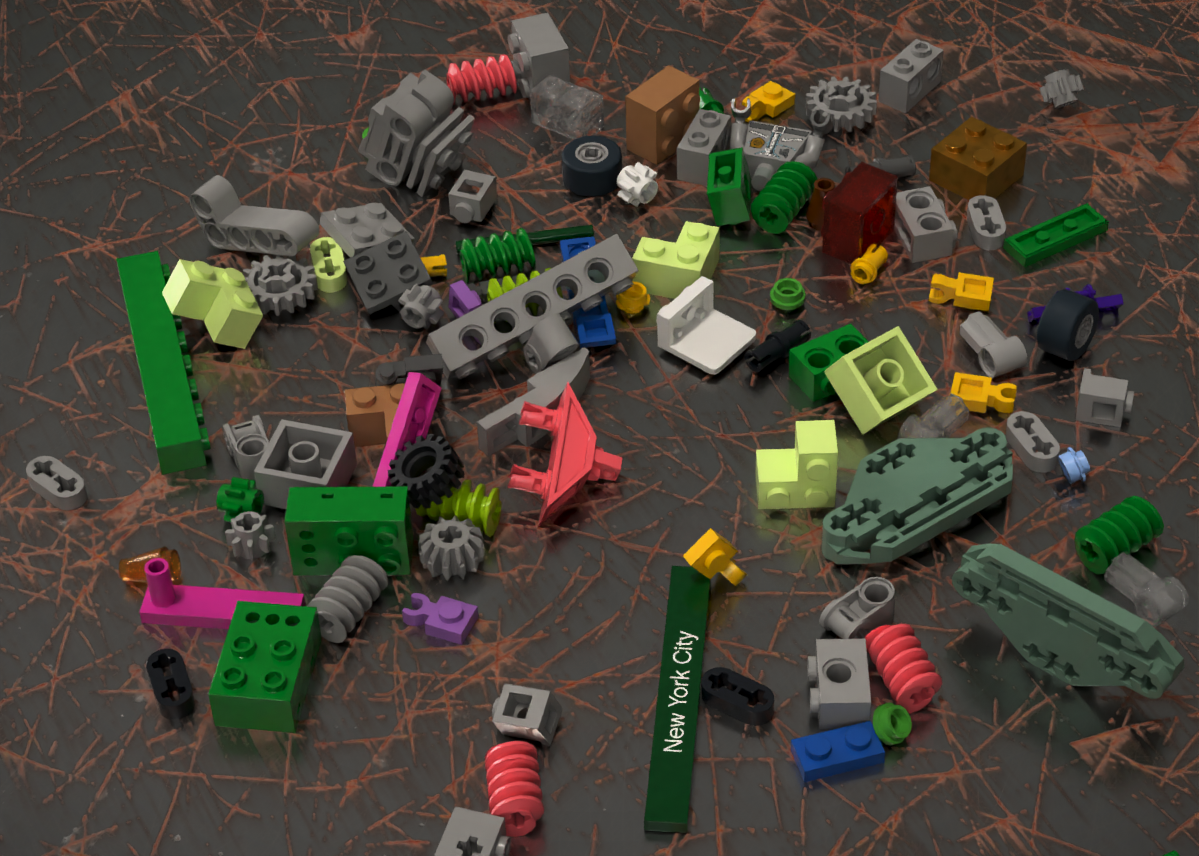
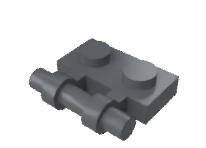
M442 354L404 357V361L382 363L376 369L375 386L406 383L409 372L422 373L441 386L443 374Z

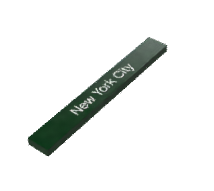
M672 566L644 816V830L680 833H687L711 586V579L693 567Z

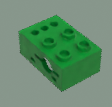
M408 486L289 487L284 522L293 576L333 575L341 567V563L347 557L353 555L364 556L373 560L389 576L411 575L414 538Z
M237 601L208 693L215 726L296 733L322 641L317 607Z

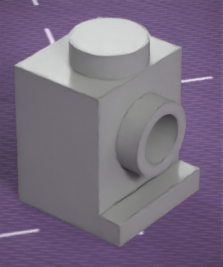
M464 169L448 193L450 215H453L462 223H468L471 220L482 222L492 206L495 207L498 203L496 176ZM472 186L481 187L478 193L473 192Z
M1084 368L1076 420L1121 427L1123 412L1131 413L1134 391L1127 390L1128 380L1091 374L1092 369Z
M505 683L501 696L493 704L492 722L502 735L540 741L543 745L551 746L562 707L551 691Z

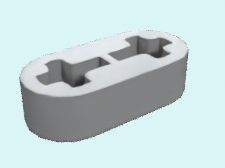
M986 195L971 198L968 202L967 222L974 243L984 250L1001 248L1004 245L1006 236V224L999 203L994 198Z
M1025 411L1011 414L1007 419L1005 434L1007 442L1029 469L1041 473L1054 470L1058 465L1060 446L1057 440L1036 415Z
M40 456L28 463L26 474L30 487L51 504L61 510L70 511L81 507L86 502L88 497L84 479L58 459L52 456Z

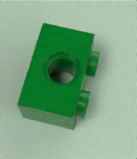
M743 147L709 153L707 196L716 226L736 225L750 220L752 179Z

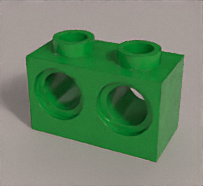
M850 323L794 347L789 351V377L812 402L828 395H833L836 391L824 371L842 356L869 341Z

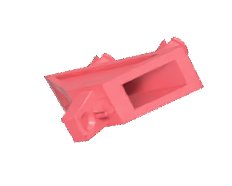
M569 382L565 386L556 410L524 401L519 425L551 431V436H553L549 465L546 473L513 464L509 475L511 479L507 488L540 495V499H543L539 527L579 492L586 480L598 481L600 478L616 481L621 471L623 458L604 452L603 448L596 446L597 436Z

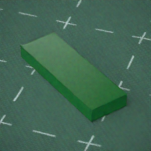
M1086 203L1004 239L1003 249L1025 268L1108 231L1109 221Z

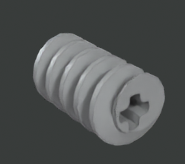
M353 555L347 557L341 563V567L324 584V588H321L315 595V598L307 605V607H317L321 637L333 643H341L347 638V632H351L355 628L356 622L360 621L364 616V611H367L372 606V601H375L380 596L381 591L388 586L387 574L379 564L364 556Z

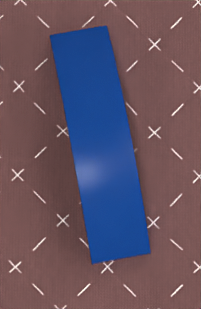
M585 237L560 240L562 262L596 245L595 238ZM566 288L568 300L573 299V291ZM605 295L601 297L603 301L591 310L584 312L580 308L571 313L580 348L616 344L611 313L608 312Z

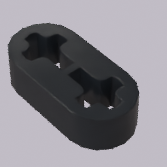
M160 649L152 653L146 661V669L160 714L165 718L173 720L189 715L193 711L195 700L182 656L173 649ZM169 667L172 675L164 677L161 668ZM177 691L180 700L172 701L169 693Z
M715 667L704 673L701 679V693L705 704L752 726L766 724L772 719L774 715V694L771 689L724 667Z

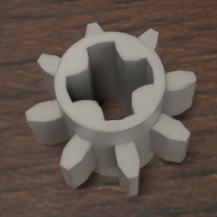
M1069 69L1059 70L1045 76L1046 84L1040 88L1044 103L1053 102L1055 109L1078 102L1077 94L1079 91L1084 90L1080 76L1070 75Z
M415 284L411 290L406 289L398 300L404 305L400 310L403 320L414 328L424 327L428 329L432 323L436 324L444 314L439 308L443 302L440 294L428 285L419 286Z
M247 511L231 519L232 529L226 530L225 536L227 546H232L235 557L240 555L245 559H257L270 552L269 542L276 540L274 526L268 525L267 515L261 516L256 512Z

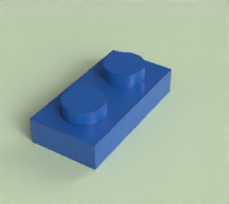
M871 720L791 740L790 750L804 782L885 762V751L875 733Z

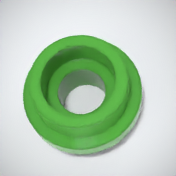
M793 278L778 280L770 291L771 303L783 310L796 309L805 302V290L802 288L801 283Z
M885 703L879 705L873 714L875 733L884 744L890 746L899 744L910 734L912 728L911 718L908 711L901 705Z

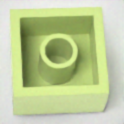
M899 326L842 356L824 371L862 435L917 405L938 390Z

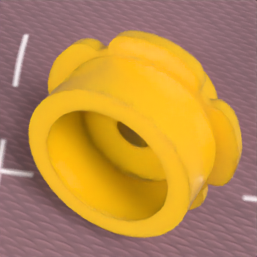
M632 281L634 284L632 287L616 295V305L626 313L636 314L641 312L644 306L649 305L650 295L647 294L646 287L642 283Z

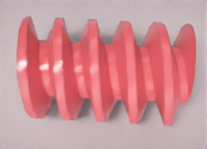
M505 54L500 55L498 63L494 57H488L486 66L479 58L475 59L473 68L469 61H463L461 69H459L456 63H450L448 73L446 74L447 86L451 89L454 96L453 105H455L456 95L459 94L464 103H467L470 92L479 101L482 90L486 91L489 98H493L494 88H498L502 96L506 95L507 86L511 87L514 94L517 91L514 68L510 59Z
M902 623L893 626L882 625L873 629L865 636L866 649L870 660L875 664L878 674L882 677L884 685L889 689L891 698L896 702V705L904 707L909 714L925 708L932 701L933 695L939 691L942 685V678L935 672L934 664L928 660L927 652L921 648V642L915 636L914 629L909 624Z
M510 741L495 745L485 755L491 815L505 818L506 836L510 837L525 836L532 832L536 826V821L544 814V805L541 802L542 790L540 788L541 779L538 774L537 749L533 744L525 741Z

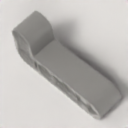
M216 175L192 193L189 198L190 205L206 239L213 246L220 249L295 256L314 240L320 232L316 220L307 212L241 205L233 186L223 176Z

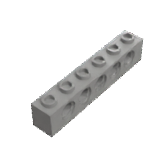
M615 234L429 333L426 344L432 354H442L443 373L447 380L456 375L459 379H462L478 369L476 364L489 358L490 362H494L509 353L507 347L519 341L522 345L527 344L534 326L546 317L559 313L564 321L568 322L572 318L570 315L572 312L580 308L584 312L591 310L603 301L601 297L613 291L615 295L626 291L634 285L632 280L639 270L618 234ZM599 270L603 273L605 281L602 283L593 282L588 276V271ZM560 286L569 287L574 293V298L570 300L561 298L556 288ZM528 303L539 304L543 309V315L537 317L530 315L526 311L525 305ZM499 319L507 320L512 326V331L500 333L495 329L494 322ZM467 336L476 337L481 343V348L469 350L463 345L462 339Z

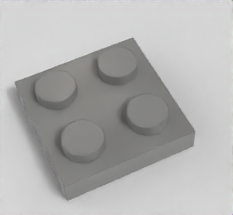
M368 203L363 206L342 207L332 211L321 212L320 225L350 258L407 231L382 203ZM407 231V233H408V235H409V237H410V239H411V241H412V243H413V245H414V240H415V238Z

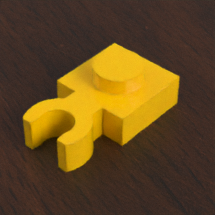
M955 372L948 408L986 413L987 406H990L1002 413H1013L1017 386L1011 383H1002L995 386L991 385L992 377Z

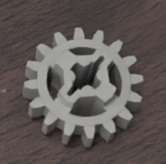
M831 77V81L828 83L820 80L819 87L811 86L810 93H806V115L811 116L813 111L818 110L820 113L818 123H824L829 113L833 121L834 132H838L840 127H845L848 132L852 131L853 126L862 129L864 128V121L871 123L873 115H876V92H871L870 85L861 86V80L859 79L849 82L848 77H844L842 81H837L835 77Z
M265 255L263 256L264 261L261 263L254 260L251 262L252 269H243L245 280L264 315L269 310H274L276 316H279L284 309L294 313L296 305L303 308L306 307V299H314V290H318L314 266H308L306 258L297 261L296 255L289 256L288 258H283V255H276L275 259Z

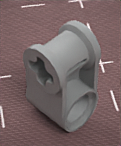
M556 313L546 317L534 326L523 351L529 367L537 374L547 369L549 365L573 354L578 348L579 343L561 314Z
M254 415L250 421L230 426L228 423L222 424L223 436L228 452L233 457L241 478L255 480L254 470L269 444L259 415Z
M882 577L865 579L860 585L826 606L819 619L820 626L827 631L832 630L841 639H862L879 626L891 625L894 620L895 589L893 584Z

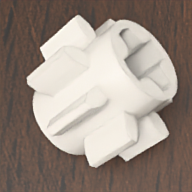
M637 162L635 167L632 165L626 166L617 177V186L621 188L617 195L635 207H638L640 202L643 204L650 202L658 191V184L653 180L657 173L640 162Z

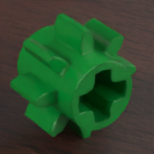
M232 477L231 484L224 483L220 487L216 506L219 512L225 513L224 521L231 522L232 518L247 511L261 514L264 494L262 490L255 489V480Z

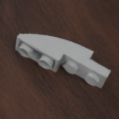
M583 347L542 372L535 374L527 380L528 393L517 397L514 401L477 421L479 449L487 456H490L517 439L528 447L550 432L545 429L519 425L523 403L527 401L531 404L556 410L567 382H569L579 401L590 379L589 350Z

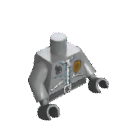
M736 97L731 101V110L735 123L731 125L730 149L743 147L752 179L751 184L756 190L761 191L774 173L777 172L778 168L786 162H800L810 167L811 170L817 166L825 142L822 139L823 134L829 133L833 128V121L829 113L824 123L817 124L820 119V113L818 110L812 112L810 120L814 132L811 135L809 130L751 120L748 124H745V119L752 112L750 99L747 98V107L744 110L736 109Z

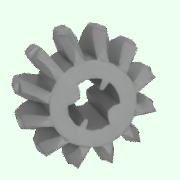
M456 515L447 521L439 517L437 524H426L424 533L419 535L420 562L423 568L429 569L432 577L443 574L448 581L451 576L458 575L464 580L466 571L477 572L479 562H482L483 556H485L483 534L479 527H474L471 519L460 522Z

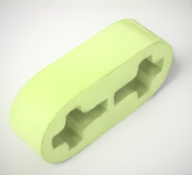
M322 237L313 241L310 245L312 265L315 269L318 289L327 293L342 290L347 285L346 266L343 262L342 248L331 237ZM323 254H329L330 257H324ZM333 272L334 275L328 276L327 273Z

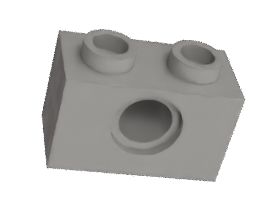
M816 639L815 656H808L807 672L808 681H816V688H810V713H818L819 730H833L870 721L871 693L866 639Z

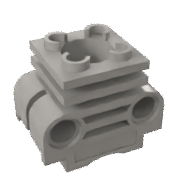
M426 69L421 72L419 78L410 72L400 82L398 89L392 95L381 99L371 108L368 118L369 130L367 136L361 140L358 152L368 158L365 170L386 184L397 186L409 175L406 186L412 189L420 182L417 194L423 197L431 188L437 189L445 180L444 175L448 171H456L463 163L466 156L463 150L473 137V133L470 131L475 118L469 114L460 123L464 110L460 107L449 116L454 103L451 89Z

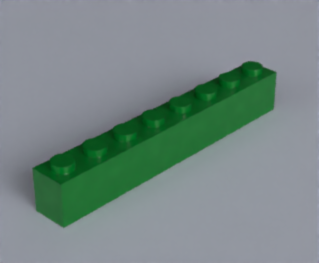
M158 251L117 258V266L161 473L164 475L207 466L204 451L211 449L206 427L199 429V425H204L205 421L201 403L193 404V401L199 400L195 378L187 379L189 376H194L190 355L182 356V353L188 352L184 331H176L183 329L181 317L171 314L162 294L171 276L168 263L161 264Z

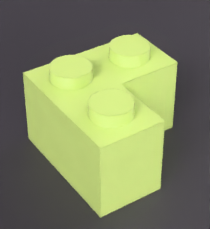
M686 221L676 243L642 237L632 257L639 270L632 281L642 283L646 287L647 294L675 299L684 288L691 286L701 276L711 280L719 261L720 227Z
M179 259L162 291L171 314L204 321L214 343L245 349L263 317L244 275L234 268L223 269L210 266L202 261L192 262Z
M834 420L796 421L795 449L756 450L758 509L835 507L838 448Z

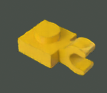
M769 81L750 93L742 101V105L747 107V98L751 102V115L745 119L749 123L750 120L758 121L765 114L774 118L795 105V93L777 83Z
M961 272L958 273L957 279L949 278L942 274H933L931 287L933 288H930L928 301L942 304L949 299H954L953 306L989 312L994 278Z
M712 528L683 555L691 567L709 579L720 572L732 584L737 586L747 576L746 572L740 569L735 564V559L732 558L738 552L730 541Z

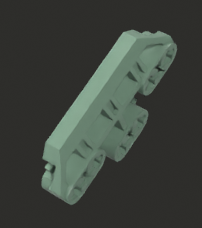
M986 427L978 429L964 438H901L867 455L860 460L845 504L828 513L823 519L822 554L826 559L835 564L891 562L1010 494L1013 480V452L1006 447V436L998 429Z
M989 543L971 546L962 556L961 567L952 576V584L959 595L983 608L1025 660L1072 686H1126L1147 698L1157 699L1163 695L1184 669V658L1146 620L1002 544Z

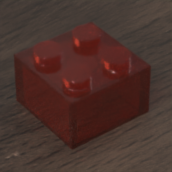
M861 162L852 172H848L844 176L842 182L833 191L827 192L822 202V209L824 210V223L821 228L823 253L852 264L855 259L861 258L870 245L877 244L878 247L894 231L898 176Z

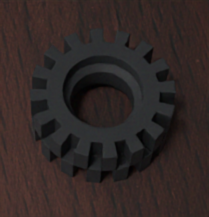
M428 434L425 440L421 435L416 437L415 444H412L410 440L404 445L407 449L404 452L398 449L395 453L398 460L391 459L389 466L392 468L388 470L389 481L393 486H408L409 503L413 508L419 509L420 505L424 509L431 508L432 501L439 505L443 503L441 497L446 495L449 499L453 495L450 489L452 487L458 489L461 485L458 478H464L465 472L462 470L464 464L444 437L438 435L436 438L434 434ZM432 467L430 471L420 476L426 469Z

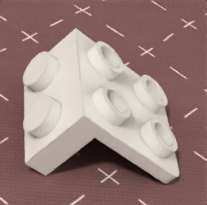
M701 276L691 286L684 288L678 297L668 305L663 306L657 313L658 347L709 374H718L755 342L756 331L713 309L714 281Z

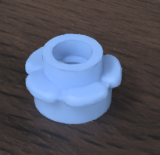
M1068 447L1066 453L1058 456L1060 467L1070 484L1078 480L1086 481L1085 473L1091 471L1082 450L1075 452L1073 448Z

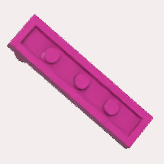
M408 373L372 487L393 486L389 481L388 470L392 469L389 466L391 459L398 460L395 453L398 449L404 452L407 449L404 444L409 440L412 444H415L416 437L422 435L426 440L442 388L422 373Z
M154 558L149 560L144 566L148 587L139 614L141 622L147 624L229 629L237 601L305 606L306 603L304 594L173 585L168 562L163 558Z

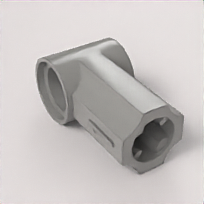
M980 311L972 313L960 325V335L978 354L980 366L986 376L994 378L1026 365L1027 353L1021 340L1017 336L1007 338L987 315H983Z

